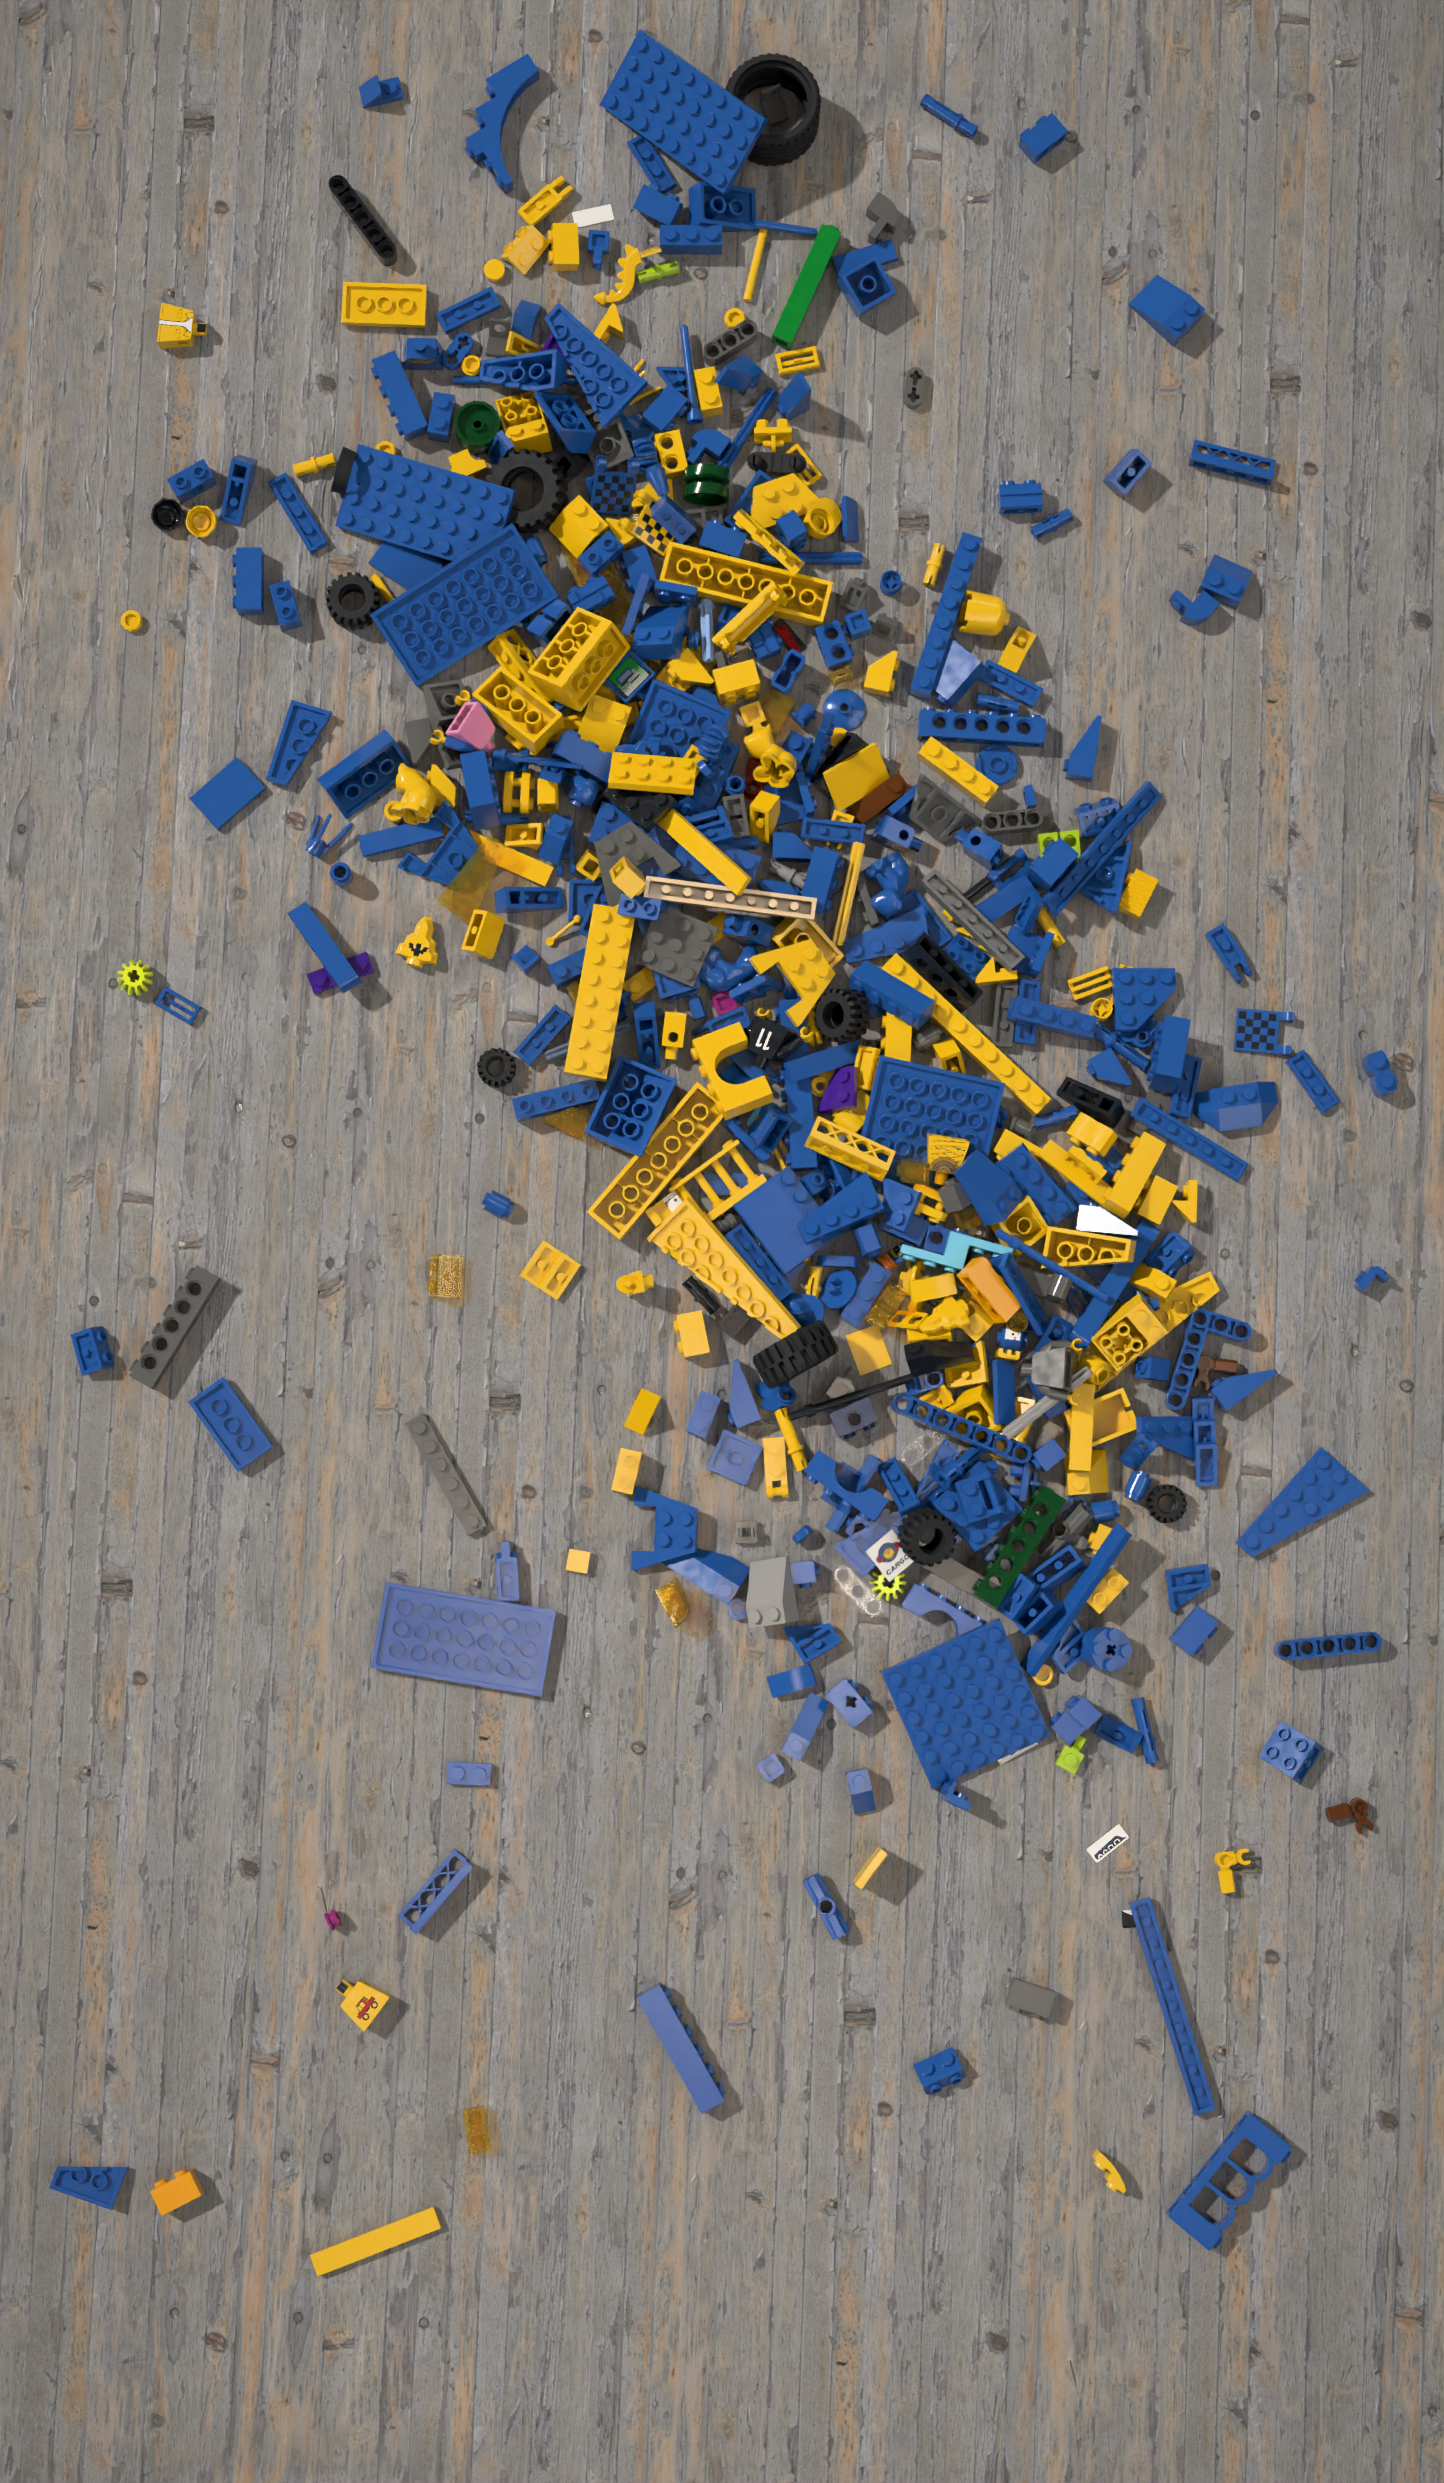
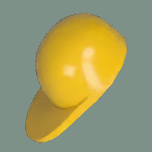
M829 498L818 499L803 520V524L808 530V535L820 540L832 534L842 519L840 508Z

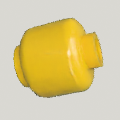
M1093 1354L1085 1356L1078 1363L1077 1370L1082 1366H1086L1092 1373V1376L1085 1381L1088 1384L1098 1386L1103 1384L1109 1377V1365L1107 1362Z

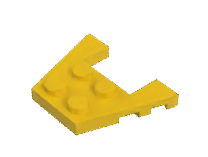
M812 939L755 955L748 959L759 975L777 963L795 988L801 1000L785 1011L795 1027L801 1025L835 976V972Z

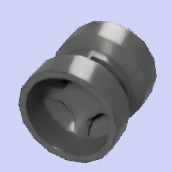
M729 1210L723 1214V1219L720 1218L712 1221L723 1236L739 1225Z

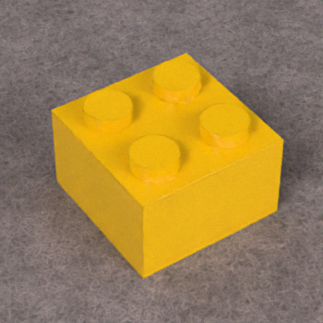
M753 659L712 670L713 685L719 705L723 703L725 706L731 705L741 698L745 700L753 699L757 696L756 694L760 693V680Z

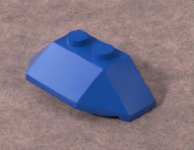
M1253 1082L1195 1093L1193 1103L1194 1116L1219 1132L1262 1126L1278 1104L1275 1082Z

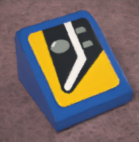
M905 1241L888 1251V1255L896 1265L906 1260L903 1259L902 1254H899L901 1245H908Z

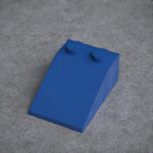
M699 181L688 189L690 225H722V232H750L757 230L754 228L756 219L755 189L732 186L726 195L703 181Z
M1156 275L1128 304L1173 347L1202 319L1206 310L1191 295L1159 275Z
M689 605L648 607L635 628L632 642L636 655L642 661L680 658Z
M974 1149L954 1173L985 1226L1005 1221L1024 1198L1014 1179L977 1149Z

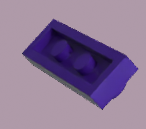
M367 952L346 959L359 978L374 973ZM325 967L307 974L314 995L338 987Z

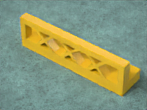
M514 628L497 635L487 648L498 663L546 702H553L554 700L547 698L528 674V670L537 659ZM511 637L515 642V645L511 644L507 638ZM520 654L524 655L527 658L528 662L523 660L520 657Z
M820 1116L817 1117L804 1145L859 1172H867L868 1176L881 1182L887 1174L896 1152ZM819 1124L826 1127L829 1133L823 1134L817 1131ZM844 1135L849 1142L843 1143L839 1141L837 1136ZM857 1144L866 1145L868 1151L863 1152L859 1150ZM881 1152L889 1156L887 1162L878 1159L876 1154Z

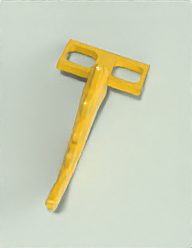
M626 244L625 251L627 257L618 259V263L623 268V271L617 274V278L622 280L623 283H615L617 292L613 289L610 290L609 295L601 292L595 294L594 299L604 305L605 303L619 302L626 298L634 287L636 267L642 264L641 258L662 252L661 248L653 247L639 252L637 248Z
M919 1259L915 1263L910 1273L909 1281L924 1277L921 1273V1270L925 1271L926 1269L923 1260ZM911 1300L907 1306L909 1311L898 1310L887 1325L919 1329L923 1320L929 1316L928 1313H924L922 1308L926 1301L913 1303ZM899 1315H905L901 1322H894ZM914 1318H922L919 1323L910 1324Z

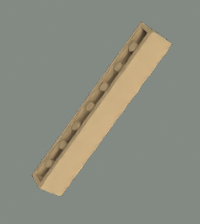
M646 876L644 897L660 899L664 902L814 921L817 898L751 889H745L742 895L738 896L727 886Z

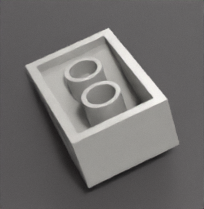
M789 1556L750 1562L746 1600L749 1628L799 1621Z

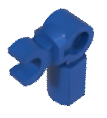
M698 988L676 994L672 999L667 1000L668 1004H672L679 997H682V999L689 997L687 1003L693 1020L697 1021L707 1017L701 996H697Z

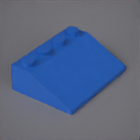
M620 1055L584 1132L597 1141L642 1157L678 1080Z
M789 1166L771 1177L733 1206L783 1275L830 1244L839 1235L838 1232H835L813 1243L805 1244L797 1224L819 1208V1206Z

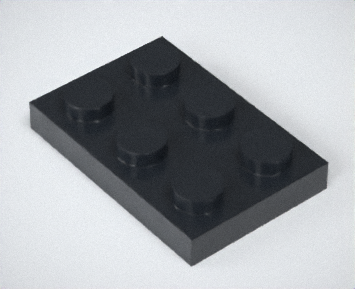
M609 788L603 794L606 800L647 833L678 804L676 799L670 794L661 792Z

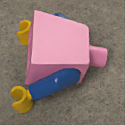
M462 690L459 694L460 696L455 698V703L462 706V708L445 732L447 737H444L442 731L435 730L432 734L437 735L439 740L430 738V743L439 745L442 742L446 747L466 753L480 750L490 753L495 748V744L490 740L495 731L488 708L476 699H470L468 691Z

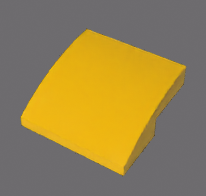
M543 1240L519 1276L555 1300H558L581 1265Z

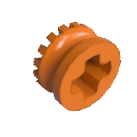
M883 1252V1256L881 1258L878 1257L876 1260L883 1268L891 1272V1268H895L897 1265L892 1259H889L890 1256Z

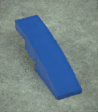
M1213 1396L1191 1397L1196 1487L1218 1486Z

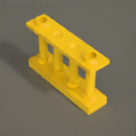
M731 1139L722 1145V1151L683 1179L678 1177L670 1183L671 1188L668 1190L670 1193L677 1190L684 1200L690 1197L695 1202L684 1186L695 1178L713 1203L712 1207L714 1209L708 1214L705 1211L703 1212L712 1222L721 1217L726 1211L732 1209L735 1204L765 1183L767 1179L763 1174L760 1176L754 1174L736 1149L741 1143L738 1139L735 1141ZM728 1153L748 1179V1185L742 1189L740 1186L737 1187L719 1162ZM710 1166L715 1169L730 1190L729 1194L731 1197L725 1201L717 1196L702 1175V1172Z

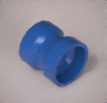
M888 570L883 573L880 580V590L884 595L894 596L899 592L902 582L900 574L894 570Z

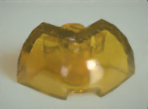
M677 1578L655 1590L674 1628L683 1624L690 1614L689 1598Z

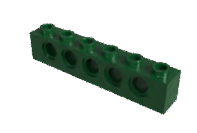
M1043 1486L1040 1490L1036 1488L1030 1497L1033 1502L1029 1508L1027 1506L1023 1508L1018 1516L1021 1518L1018 1525L1013 1524L1007 1533L1010 1538L1006 1544L1003 1542L1000 1544L995 1552L998 1554L994 1562L990 1560L984 1569L986 1572L983 1580L979 1578L972 1588L975 1590L972 1596L993 1610L997 1609L1066 1501L1046 1486ZM1037 1505H1042L1045 1508L1046 1513L1044 1516L1036 1514L1035 1508ZM1025 1523L1033 1525V1534H1027L1024 1531ZM1014 1541H1019L1022 1544L1023 1549L1021 1552L1013 1550L1012 1544ZM1002 1559H1007L1010 1561V1570L1006 1571L1002 1569ZM991 1577H996L999 1580L1000 1585L997 1589L989 1585Z

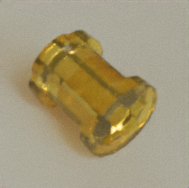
M848 663L833 671L831 669L828 670V676L833 688L848 680L850 682L854 681Z

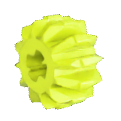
M130 960L129 967L125 963L122 964L125 971L118 970V975L123 977L118 978L117 982L122 984L120 988L122 991L128 989V995H132L135 991L136 995L140 996V989H143L145 992L149 991L146 984L153 985V982L148 978L154 975L152 972H148L150 969L148 964L143 966V962L139 960L135 966V962ZM137 973V975H138L140 978H139L138 981L135 979V982H134V981L131 979V976H132V975L135 976V974Z
M872 1572V1575L877 1577V1580H870V1584H877V1586L872 1588L871 1591L876 1592L880 1590L877 1598L880 1599L886 1593L885 1600L889 1601L890 1593H892L894 1599L898 1598L896 1590L902 1594L904 1593V1590L899 1588V1585L907 1584L906 1581H899L900 1578L905 1576L904 1573L897 1575L893 1579L894 1583H891L893 1586L889 1588L882 1584V1582H885L883 1580L885 1576L882 1572L880 1575L877 1572Z

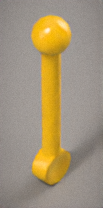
M575 915L573 918L574 920L567 924L563 929H561L553 937H548L546 939V944L549 946L553 945L555 940L559 936H561L564 932L571 928L575 923H580L582 921V917L580 915Z

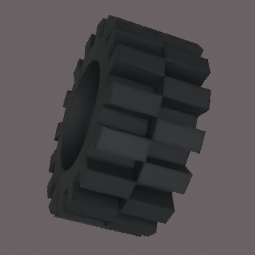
M491 1048V1050H486L480 1056V1060L477 1063L478 1074L488 1086H494L495 1088L504 1087L515 1077L516 1064L513 1056L508 1051L502 1050V1048ZM494 1060H500L505 1064V1070L499 1076L492 1075L488 1069L489 1064Z
M1169 1484L1160 1485L1149 1493L1147 1510H1149L1150 1516L1161 1523L1176 1522L1186 1512V1496L1177 1486ZM1165 1495L1171 1496L1175 1501V1507L1170 1512H1164L1159 1507V1500Z

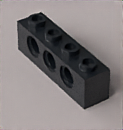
M925 931L910 941L900 954L960 1013L974 1005L983 993Z

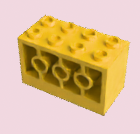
M577 607L528 670V674L547 698L581 712L630 649V645L612 621Z

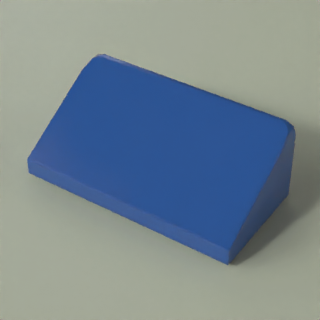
M843 496L841 499L842 542L856 543L859 541L857 502L848 496Z

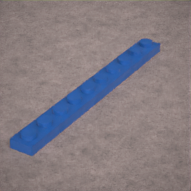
M1146 1897L1130 1902L1128 1904L1193 2113L1196 2116L1215 2110V2104L1151 1899Z

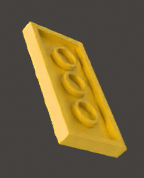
M343 282L342 325L425 328L427 285Z
M613 752L608 788L693 795L697 759Z

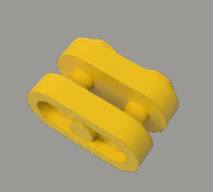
M505 771L503 813H512L513 807H519L520 814H529V810L534 809V798L530 796L531 790H535V777H531V772H522V778H515L513 771ZM514 787H521L520 799H513Z
M916 1181L913 1189L922 1192V1196L915 1214L920 1216L922 1212L929 1215L928 1219L938 1224L940 1221L945 1222L948 1213L943 1211L944 1205L938 1190ZM926 1196L937 1200L935 1207L923 1202Z

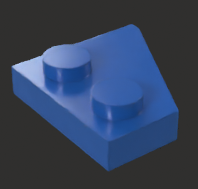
M1207 1563L1164 1570L1171 1612L1176 1611L1179 1606L1186 1601L1192 1600L1199 1592H1203L1211 1586Z
M1076 1619L1071 1623L1049 1657L1061 1674L1064 1675L1083 1659L1081 1656L1083 1643L1081 1642L1085 1631Z

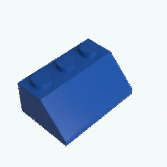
M535 392L534 397L567 450L573 454H587L595 438L596 431L571 394Z

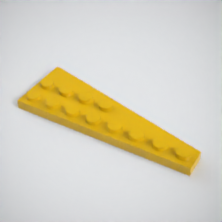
M690 1197L686 1198L646 1238L649 1242H654L662 1248L661 1251L665 1254L668 1253L678 1260L677 1263L681 1266L685 1265L693 1271L696 1277L716 1292L728 1297L731 1303L747 1311V1315L752 1318L755 1317L763 1323L766 1329L780 1339L787 1337L802 1327Z
M1211 1271L1176 1287L1165 1304L1158 1301L1160 1309L1155 1312L1166 1324L1168 1333L1220 1291ZM1106 1320V1321H1104V1322L1102 1323V1325L1100 1326V1328L1098 1329V1331L1103 1327V1325H1104L1108 1320ZM1091 1341L1085 1351L1073 1353L1072 1374L1077 1371L1079 1361L1087 1355L1093 1354L1106 1361L1109 1365V1377L1103 1384L1095 1386V1394L1134 1362L1137 1357L1116 1371ZM1146 1349L1144 1352H1142V1353H1141L1140 1355H1138V1356H1141L1142 1354H1144L1148 1349Z

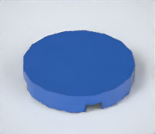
M1003 744L986 746L976 759V770L998 786L1010 782L1017 772L1018 761L1016 754Z

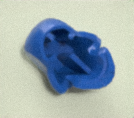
M575 770L574 776L566 774L563 778L562 790L567 798L571 799V804L582 808L583 805H592L596 797L602 793L596 781Z

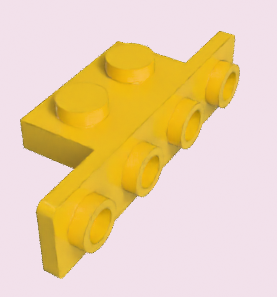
M1049 1140L1038 1156L1102 1206L1105 1201L1102 1196L1106 1189L1111 1187L1102 1180L1103 1176L1107 1173L1103 1166L1088 1157L1081 1148L1073 1145L1066 1152L1054 1141Z

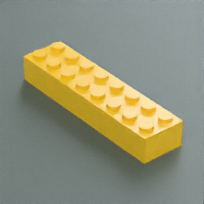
M669 541L659 579L661 581L698 587V598L710 599L712 602L725 603L739 608L746 607L763 589L774 581L787 594V597L784 599L787 605L785 607L777 605L771 616L812 627L823 625L833 587V582L799 573L794 576L787 570Z
M600 904L593 905L564 1075L603 1082L607 1080L635 921L633 917L618 915V908Z
M697 1082L653 1133L643 1156L635 1155L590 1207L587 1215L620 1242L641 1218L644 1211L653 1204L723 1121V1114L719 1115L716 1110L715 1102L717 1101L715 1097H711L708 1090Z

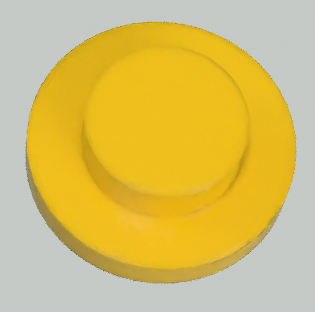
M474 355L465 357L461 364L464 374L467 376L479 375L481 360Z

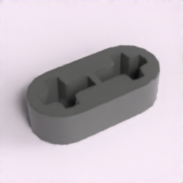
M913 367L906 375L904 404L910 409H916L922 403L925 373L921 368ZM914 374H918V378H921L917 380V386L913 385V378H910ZM912 391H916L915 397L918 398L915 402H911V399L907 398L911 397Z

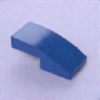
M811 1663L766 1677L773 1698L817 1684Z

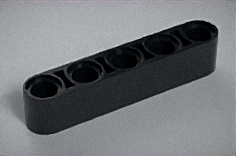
M341 175L332 176L329 180V189L335 202L380 263L385 266L394 265L397 261L394 243L346 178ZM338 185L344 186L340 191L334 190ZM348 202L356 203L353 207L346 206ZM361 218L368 219L366 223L358 222ZM374 234L380 235L377 240L370 238ZM385 251L392 252L390 256L382 255Z

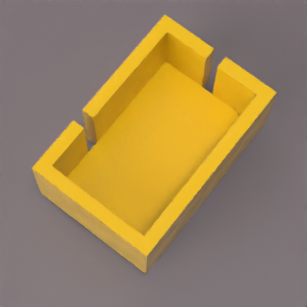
M1124 1388L1094 1399L1092 1447L1136 1429V1417L1133 1410L1126 1412L1124 1409L1131 1406ZM1071 1409L1061 1413L1069 1434Z

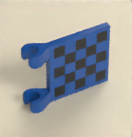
M597 455L590 506L595 512L630 515L640 463L637 461V458H629L628 473L605 471L607 460L603 455Z
M1237 1008L1234 1051L1290 1056L1292 1046L1277 1045L1279 1021L1292 1023L1295 1019V1013Z

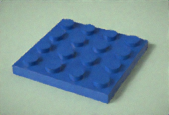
M653 679L627 744L635 745L640 740H649L650 737H662V750L667 751V757L683 758L692 744L699 748L701 737L708 726L716 724L726 728L732 711ZM701 771L695 779V786L699 789L705 777Z

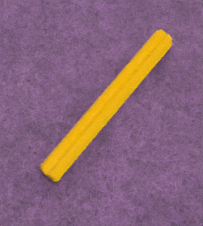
M853 842L832 937V942L837 946H843L865 849V844L861 842Z

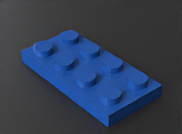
M1023 1142L995 1163L1014 1179L1024 1197L1030 1196L1048 1226H1055L1077 1209L1074 1201Z
M222 1377L188 1401L237 1472L274 1447L225 1377Z

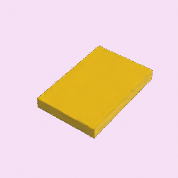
M871 743L822 773L836 809L839 811L862 799L890 778L876 743Z

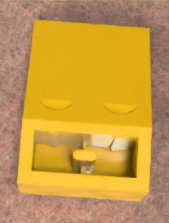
M533 391L495 400L503 431L514 444L513 450L516 452H520V449L535 450L540 453L552 451L543 412L534 397L535 392Z
M1138 1293L1120 1307L1091 1338V1341L1115 1370L1118 1371L1168 1334V1330L1162 1319L1142 1295Z

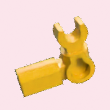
M1241 1848L1236 1853L1234 1851H1220L1215 1854L1214 1862L1220 1868L1218 1876L1221 1893L1236 1892L1233 1870L1230 1869V1866H1235L1236 1863L1242 1865L1250 1864V1860L1244 1861L1241 1858L1243 1853L1249 1852V1849Z

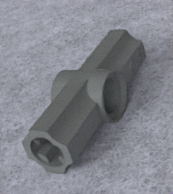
M1080 1503L1064 1521H1057L1053 1525L1052 1535L1040 1546L1038 1553L1047 1561L1067 1545L1077 1543L1080 1531L1094 1517L1093 1512Z

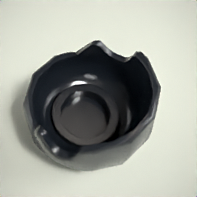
M163 498L153 506L151 519L158 529L170 532L181 525L184 512L177 501Z

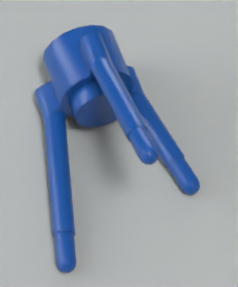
M328 814L319 833L315 836L321 819L318 815L305 850L317 858H320L322 854L326 856L328 851L353 826V823H349L325 847L326 842L321 840V837L332 815Z

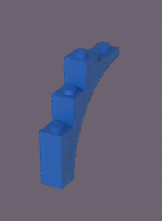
M528 53L485 79V92L491 100L475 109L476 118L474 119L480 130L465 139L466 147L464 149L470 159L474 158L477 164L483 162L487 171L493 172L495 176L494 181L498 188H503L506 194L513 190V183L501 155L503 127L508 113L516 100L528 87L540 79L539 70Z

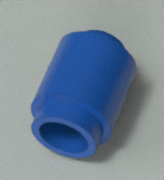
M531 535L523 539L540 567L544 566L548 562V555L540 538Z
M338 862L330 869V877L335 885L346 887L352 882L353 873L347 864ZM340 874H346L344 877L339 878Z
M494 1190L491 1194L487 1192L481 1203L485 1205L484 1210L500 1218L505 1217L507 1219L515 1203L511 1202L510 1198Z
M1137 1470L1136 1473L1132 1472L1124 1489V1497L1140 1503L1141 1499H1144L1152 1481L1148 1478L1149 1474L1141 1470Z
M1111 1499L1091 1502L1090 1507H1088L1094 1514V1517L1091 1519L1094 1524L1113 1521L1115 1518L1120 1517L1117 1500L1111 1501Z

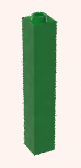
M822 224L773 332L772 343L789 350L792 349L841 240L842 232L837 227Z

